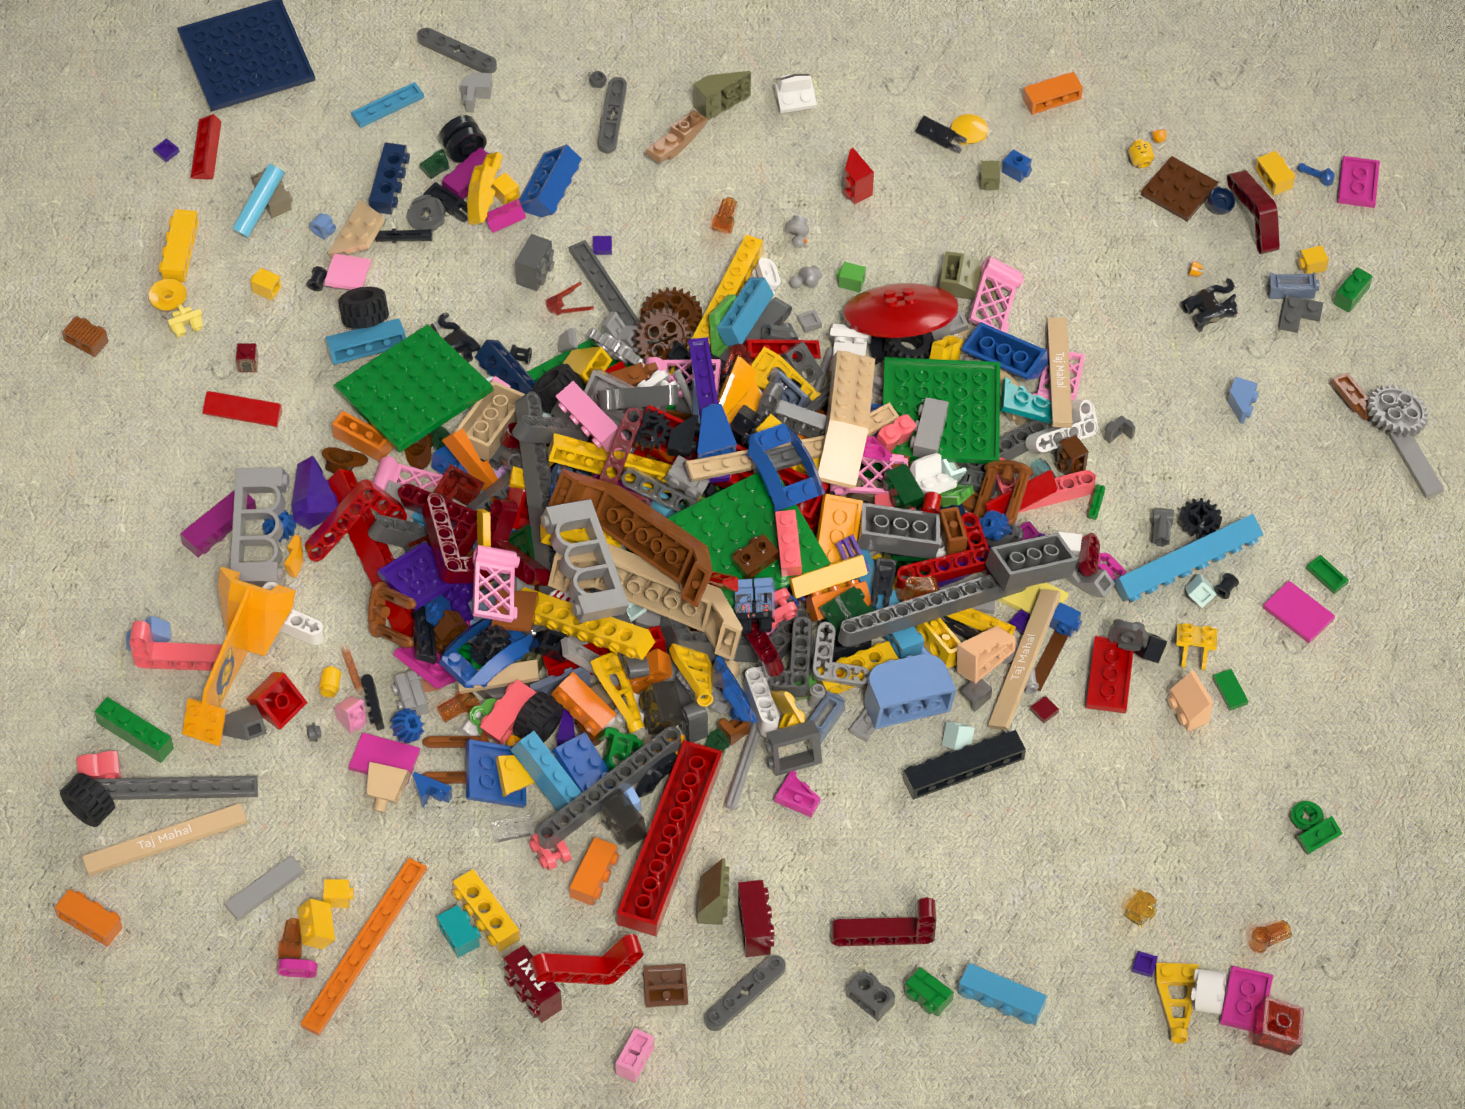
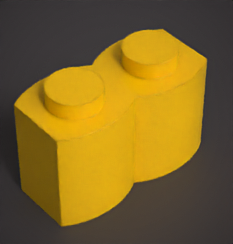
M949 335L943 337L942 340L934 341L929 359L960 360L963 339Z

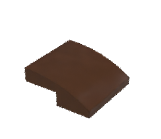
M686 964L643 967L646 1008L688 1005Z

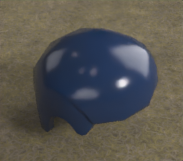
M1218 186L1209 193L1207 203L1214 213L1224 215L1235 207V197L1227 188Z

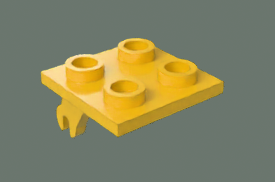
M1190 623L1177 624L1176 645L1184 646L1181 662L1182 668L1186 666L1188 645L1204 647L1201 670L1206 669L1208 650L1216 651L1217 629L1211 626H1193Z
M770 691L773 700L783 715L778 729L805 722V715L795 706V699L790 692Z

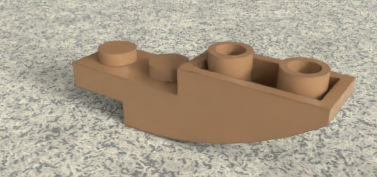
M695 110L691 111L670 127L669 133L646 148V155L658 163H661L666 158L669 160L673 159L697 136L708 119Z

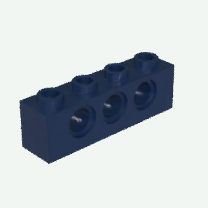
M384 143L369 198V206L378 213L392 215L393 209L397 208V194L401 193L402 178L405 179L406 176L405 165L409 164L410 161L407 145Z
M486 340L475 355L483 369L491 376L498 377L516 391L527 394L536 383L499 340Z

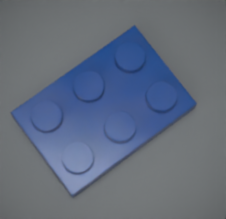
M585 732L552 750L559 764L582 793L610 772Z

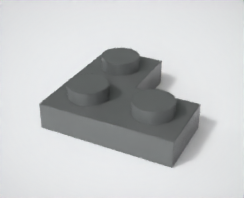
M1286 295L1279 330L1298 333L1301 318L1320 322L1324 302Z

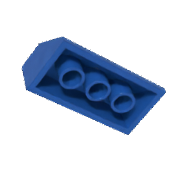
M567 144L543 153L519 198L525 213L542 218L553 215L556 212L557 205L564 197V192L571 184V178L579 169L578 165L582 159Z
M982 322L979 323L961 348L962 352L980 360L1000 362L1001 369L1026 380L1039 378L1048 365L1047 350Z

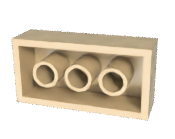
M496 381L490 383L493 385L494 391L476 402L455 430L457 432L463 428L479 458L485 461L488 460V462L501 446V438L508 424L517 423L516 400L526 395Z

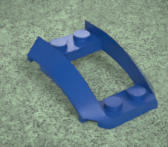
M782 423L749 435V449L746 455L751 458L762 477L768 495L772 498L775 507L773 508L774 512L825 494L818 470L810 453L797 434L786 424ZM791 442L799 454L809 478L783 487L780 477L765 451Z
M485 618L476 622L456 637L445 648L439 664L464 688H474V685H481L485 688L498 673L523 658L524 654L530 652L528 649L533 641L531 634L525 636L521 631L506 630L511 635L509 638L511 644L507 645L505 649L500 651L477 671L457 650L471 638L482 632V629L486 630L492 625V619Z
M719 655L716 656L711 671V682L713 687L723 688V697L732 704L733 708L730 711V717L736 721L757 722L758 719L750 708L743 689L723 658Z

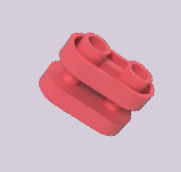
M787 588L775 592V607L778 605L780 607L775 610V623H772V629L777 627L779 622L794 618L798 611L794 602L787 603V600L791 597Z
M538 833L530 836L529 846L533 853L537 852L539 863L543 869L546 868L550 871L556 868V860L558 859L563 864L572 860L569 849L563 840L553 847L555 852L552 853L550 849L540 847Z

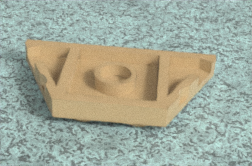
M359 200L328 251L329 257L333 258L335 253L345 252L347 255L355 251L369 249L385 222L383 216Z

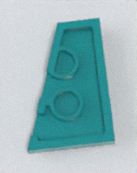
M1004 378L1001 411L1052 424L1051 401L1040 395L1035 396L1027 392L1026 387L1022 385L1018 387L1011 383V379Z

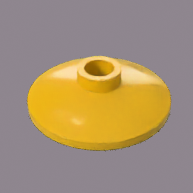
M175 279L160 280L149 290L150 303L155 308L163 311L177 309V305L183 304L187 297L185 286Z

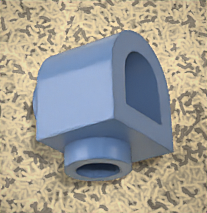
M320 213L309 223V228L316 236L325 240L334 233L336 225L333 224L332 218L329 215Z

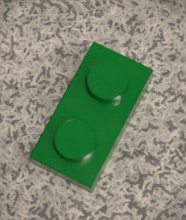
M1333 816L1297 836V839L1308 855L1343 833Z

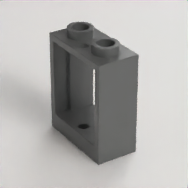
M813 720L766 733L765 749L769 754V757H766L768 768L773 769L776 776L822 763L820 732ZM807 740L808 751L779 759V747Z

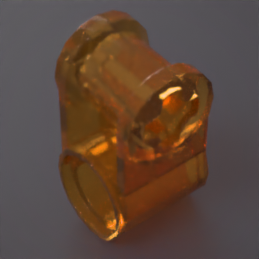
M912 576L907 578L905 582L906 587L900 595L904 601L939 591L940 589L934 577Z

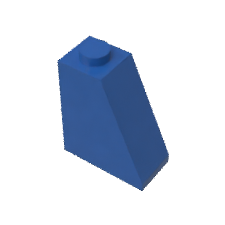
M722 403L717 405L710 404L703 408L697 459L736 452L737 444Z

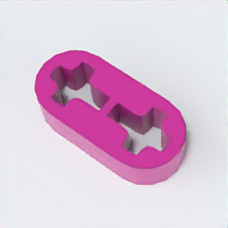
M1099 554L1098 570L1105 569L1112 580L1119 578L1118 576L1114 577V574H1120L1121 576L1126 574V570L1110 554Z
M280 959L278 961L277 973L286 977L313 978L317 975L318 964L311 960Z

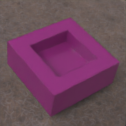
M1030 521L1019 526L1024 531L1022 540L1036 538L1040 534Z

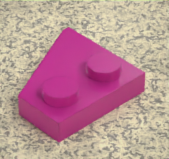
M867 436L862 457L890 461L892 454L874 436Z
M790 771L776 794L774 802L812 818L820 804L821 798L811 791L806 782L802 783L796 777L797 773L795 771Z

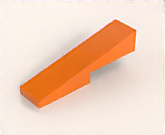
M463 428L442 440L483 491L498 480L488 460L484 462L480 460ZM495 496L491 498L492 502L495 500Z

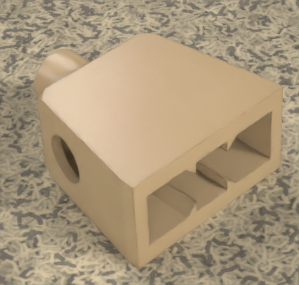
M373 762L369 763L367 796L375 799L374 811L385 813L388 802L398 804L411 775L408 770Z

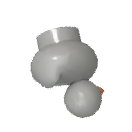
M794 215L793 219L786 223L785 230L787 234L790 232L796 234L792 239V243L795 247L801 248L805 243H808L804 238L809 233L808 219Z
M816 265L812 267L805 266L800 269L799 276L795 275L790 278V285L793 288H799L803 283L807 287L815 288L819 279L822 278V273Z

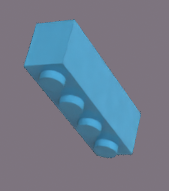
M765 277L748 279L716 329L725 346L742 345L774 294Z
M399 318L382 322L372 327L359 328L325 337L328 353L333 365L385 352L406 338Z
M535 731L524 737L510 749L557 811H560L582 794Z
M971 963L968 964L958 988V993L966 999H974L985 1007H993L1000 1010L1004 1015H1012L1019 1018L1025 1024H1033L1035 1026L1047 1000V995Z

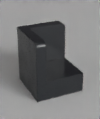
M1148 632L1147 646L1145 648L1142 646L1139 651H1134V653L1143 659L1159 663L1168 641Z

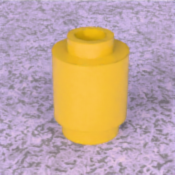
M328 666L322 669L319 690L322 696L332 698L339 692L342 673L338 668Z

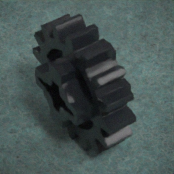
M648 408L647 413L643 412L642 426L639 427L634 440L635 447L641 445L642 451L648 447L649 451L652 452L653 447L660 450V444L666 446L665 439L670 437L671 426H668L670 424L669 419L664 420V413L658 415L657 409L654 413H651L650 408ZM634 414V415H633L634 421H632V422L638 421L639 416H637V415ZM663 430L662 435L658 438V434Z
M1193 498L1192 503L1187 501L1185 507H1181L1179 513L1180 527H1184V532L1190 531L1191 537L1194 534H1197L1198 538H1201V535L1207 536L1209 533L1215 532L1216 529H1220L1222 516H1220L1221 510H1216L1217 504L1210 505V500L1203 502V498H1200L1199 502H1197Z
M490 625L487 631L482 629V633L476 635L477 640L472 641L474 647L470 648L472 652L470 656L479 666H484L495 655L505 649L507 645L511 644L509 640L511 635L502 626L499 627L498 625H495L494 628Z

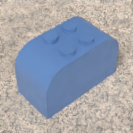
M931 654L910 655L899 660H889L872 669L864 697V704L874 728L879 729L950 712L956 688L945 663L940 658Z

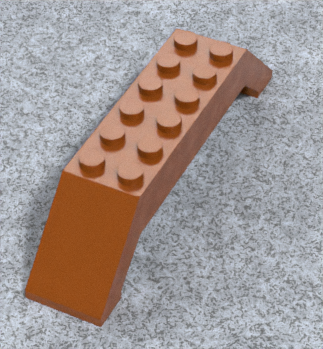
M562 470L548 505L555 506L591 499L602 530L679 583L682 592L680 597L692 606L698 607L713 572L708 546L621 486L568 470Z

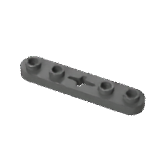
M422 28L417 33L418 43L426 48L481 73H494L497 70L496 59L488 54L431 28Z
M621 77L612 78L608 84L598 140L599 149L604 153H611L617 148L627 92V82ZM613 109H615V115L613 117V120H611L610 115L612 114Z
M777 955L770 956L706 1012L704 1023L707 1029L719 1031L784 974L786 969L785 960ZM741 990H749V996H741Z

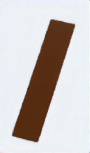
M1056 630L1035 668L1036 682L1039 684L1038 691H1041L1068 638L1067 635H1061Z

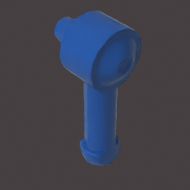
M1300 163L1297 167L1301 173L1304 172L1320 178L1321 184L1325 186H1330L1334 182L1335 174L1330 168L1320 171L1305 165V163Z

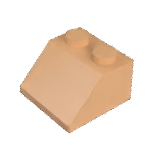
M1193 670L1170 689L1168 698L1170 708L1176 711L1179 723L1182 726L1184 725L1187 731L1209 723L1213 706L1211 697Z

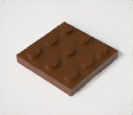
M1171 156L1142 189L1141 196L1188 222L1208 199L1211 190L1218 187V181Z

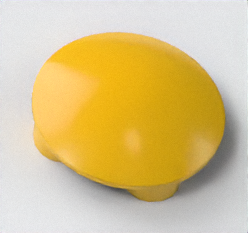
M964 114L958 116L951 125L952 130L967 139L966 143L959 141L961 145L977 143L985 140L987 137V123L977 115Z

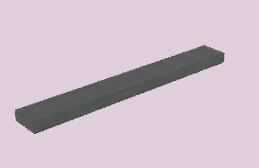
M586 240L570 246V254L608 311L616 312L625 325L637 326L635 323L640 322Z
M258 776L95 779L106 789L113 800L258 797Z

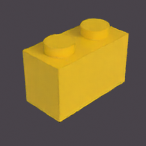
M1277 151L1257 158L1255 171L1273 196L1293 188L1295 174L1293 170L1288 168L1284 158Z
M310 898L298 907L302 945L323 950L335 941L330 903Z

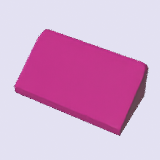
M516 199L487 212L486 220L491 231L494 233L525 219L526 215L520 200Z

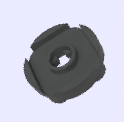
M422 195L412 201V205L407 211V217L413 228L416 230L432 229L434 231L444 224L445 208L439 199L431 197V195ZM425 210L431 212L428 217H422Z
M1115 619L1109 628L1108 639L1112 643L1113 641L1119 643L1118 647L1121 649L1139 651L1142 646L1144 648L1147 646L1149 635L1144 629L1145 625L1141 622L1132 623Z

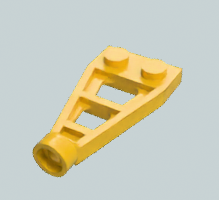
M766 347L761 350L751 365L756 371L754 380L761 390H765L767 384L770 383L767 378L773 369L778 367L790 380L794 379L802 385L800 389L807 396L812 393L809 397L812 402L821 395L780 355Z
M672 643L669 648L671 657L695 692L697 703L703 707L710 705L713 702L712 664L708 654Z
M611 652L590 661L593 672L597 675L599 681L627 721V728L630 734L645 727L641 720L642 717L629 679L624 672L617 653ZM616 674L621 684L620 691L612 684L610 675ZM620 695H625L628 706Z
M1156 963V987L1173 1043L1182 1044L1188 1041L1187 1029L1193 1009L1191 994L1192 988L1195 987V970L1199 969V964ZM1168 986H1186V997L1184 999H1172ZM1171 1006L1185 1007L1184 1018H1174Z

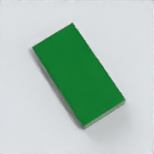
M1319 555L1306 566V570L1333 594L1337 593L1349 582V579L1322 555Z
M1232 669L1213 675V680L1229 711L1248 705L1249 701Z

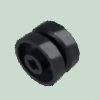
M468 115L453 118L443 126L439 133L440 142L447 150L451 159L458 163L464 162L472 152L477 151L480 147L484 149L487 144V139L472 116Z

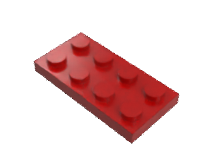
M1095 636L1086 708L1126 714L1134 651L1119 648V643L1115 641L1112 643L1107 637Z

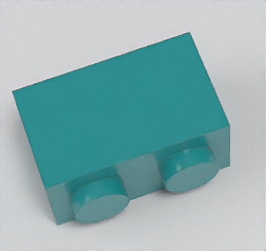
M459 905L436 916L437 926L458 958L480 947V932L476 926L472 927L467 911H462Z

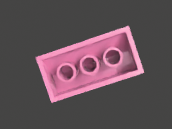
M572 381L555 396L560 402L558 407L563 413L568 412L570 414L569 418L575 425L580 424L582 426L580 429L587 437L590 435L593 437L592 442L597 448L600 449L602 447L606 452H610L619 427ZM621 432V437L624 440H627L624 434ZM616 448L615 451L623 450V449H622V448Z

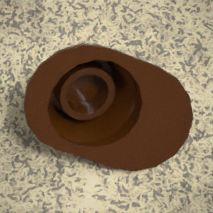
M430 433L405 449L406 458L411 467L423 470L429 465L432 456L431 447L433 445Z
M328 447L322 450V456L326 459L325 469L332 473H335L338 469L352 471L354 467L363 466L368 462L367 456L362 453L335 447Z

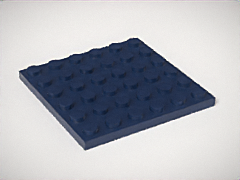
M270 0L177 28L210 112L315 81L313 70L282 0Z

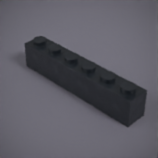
M1016 730L1005 731L994 738H986L980 743L966 745L961 750L947 752L936 759L930 758L925 763L919 765H911L904 770L903 781L914 800L1024 760L1026 748Z

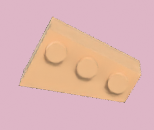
M995 626L958 644L957 673L976 684L1015 652V637L1000 627Z

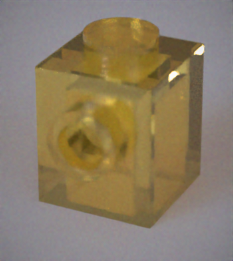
M1139 889L1125 907L1124 917L1142 927L1148 919L1151 920L1155 916L1157 900L1149 892Z

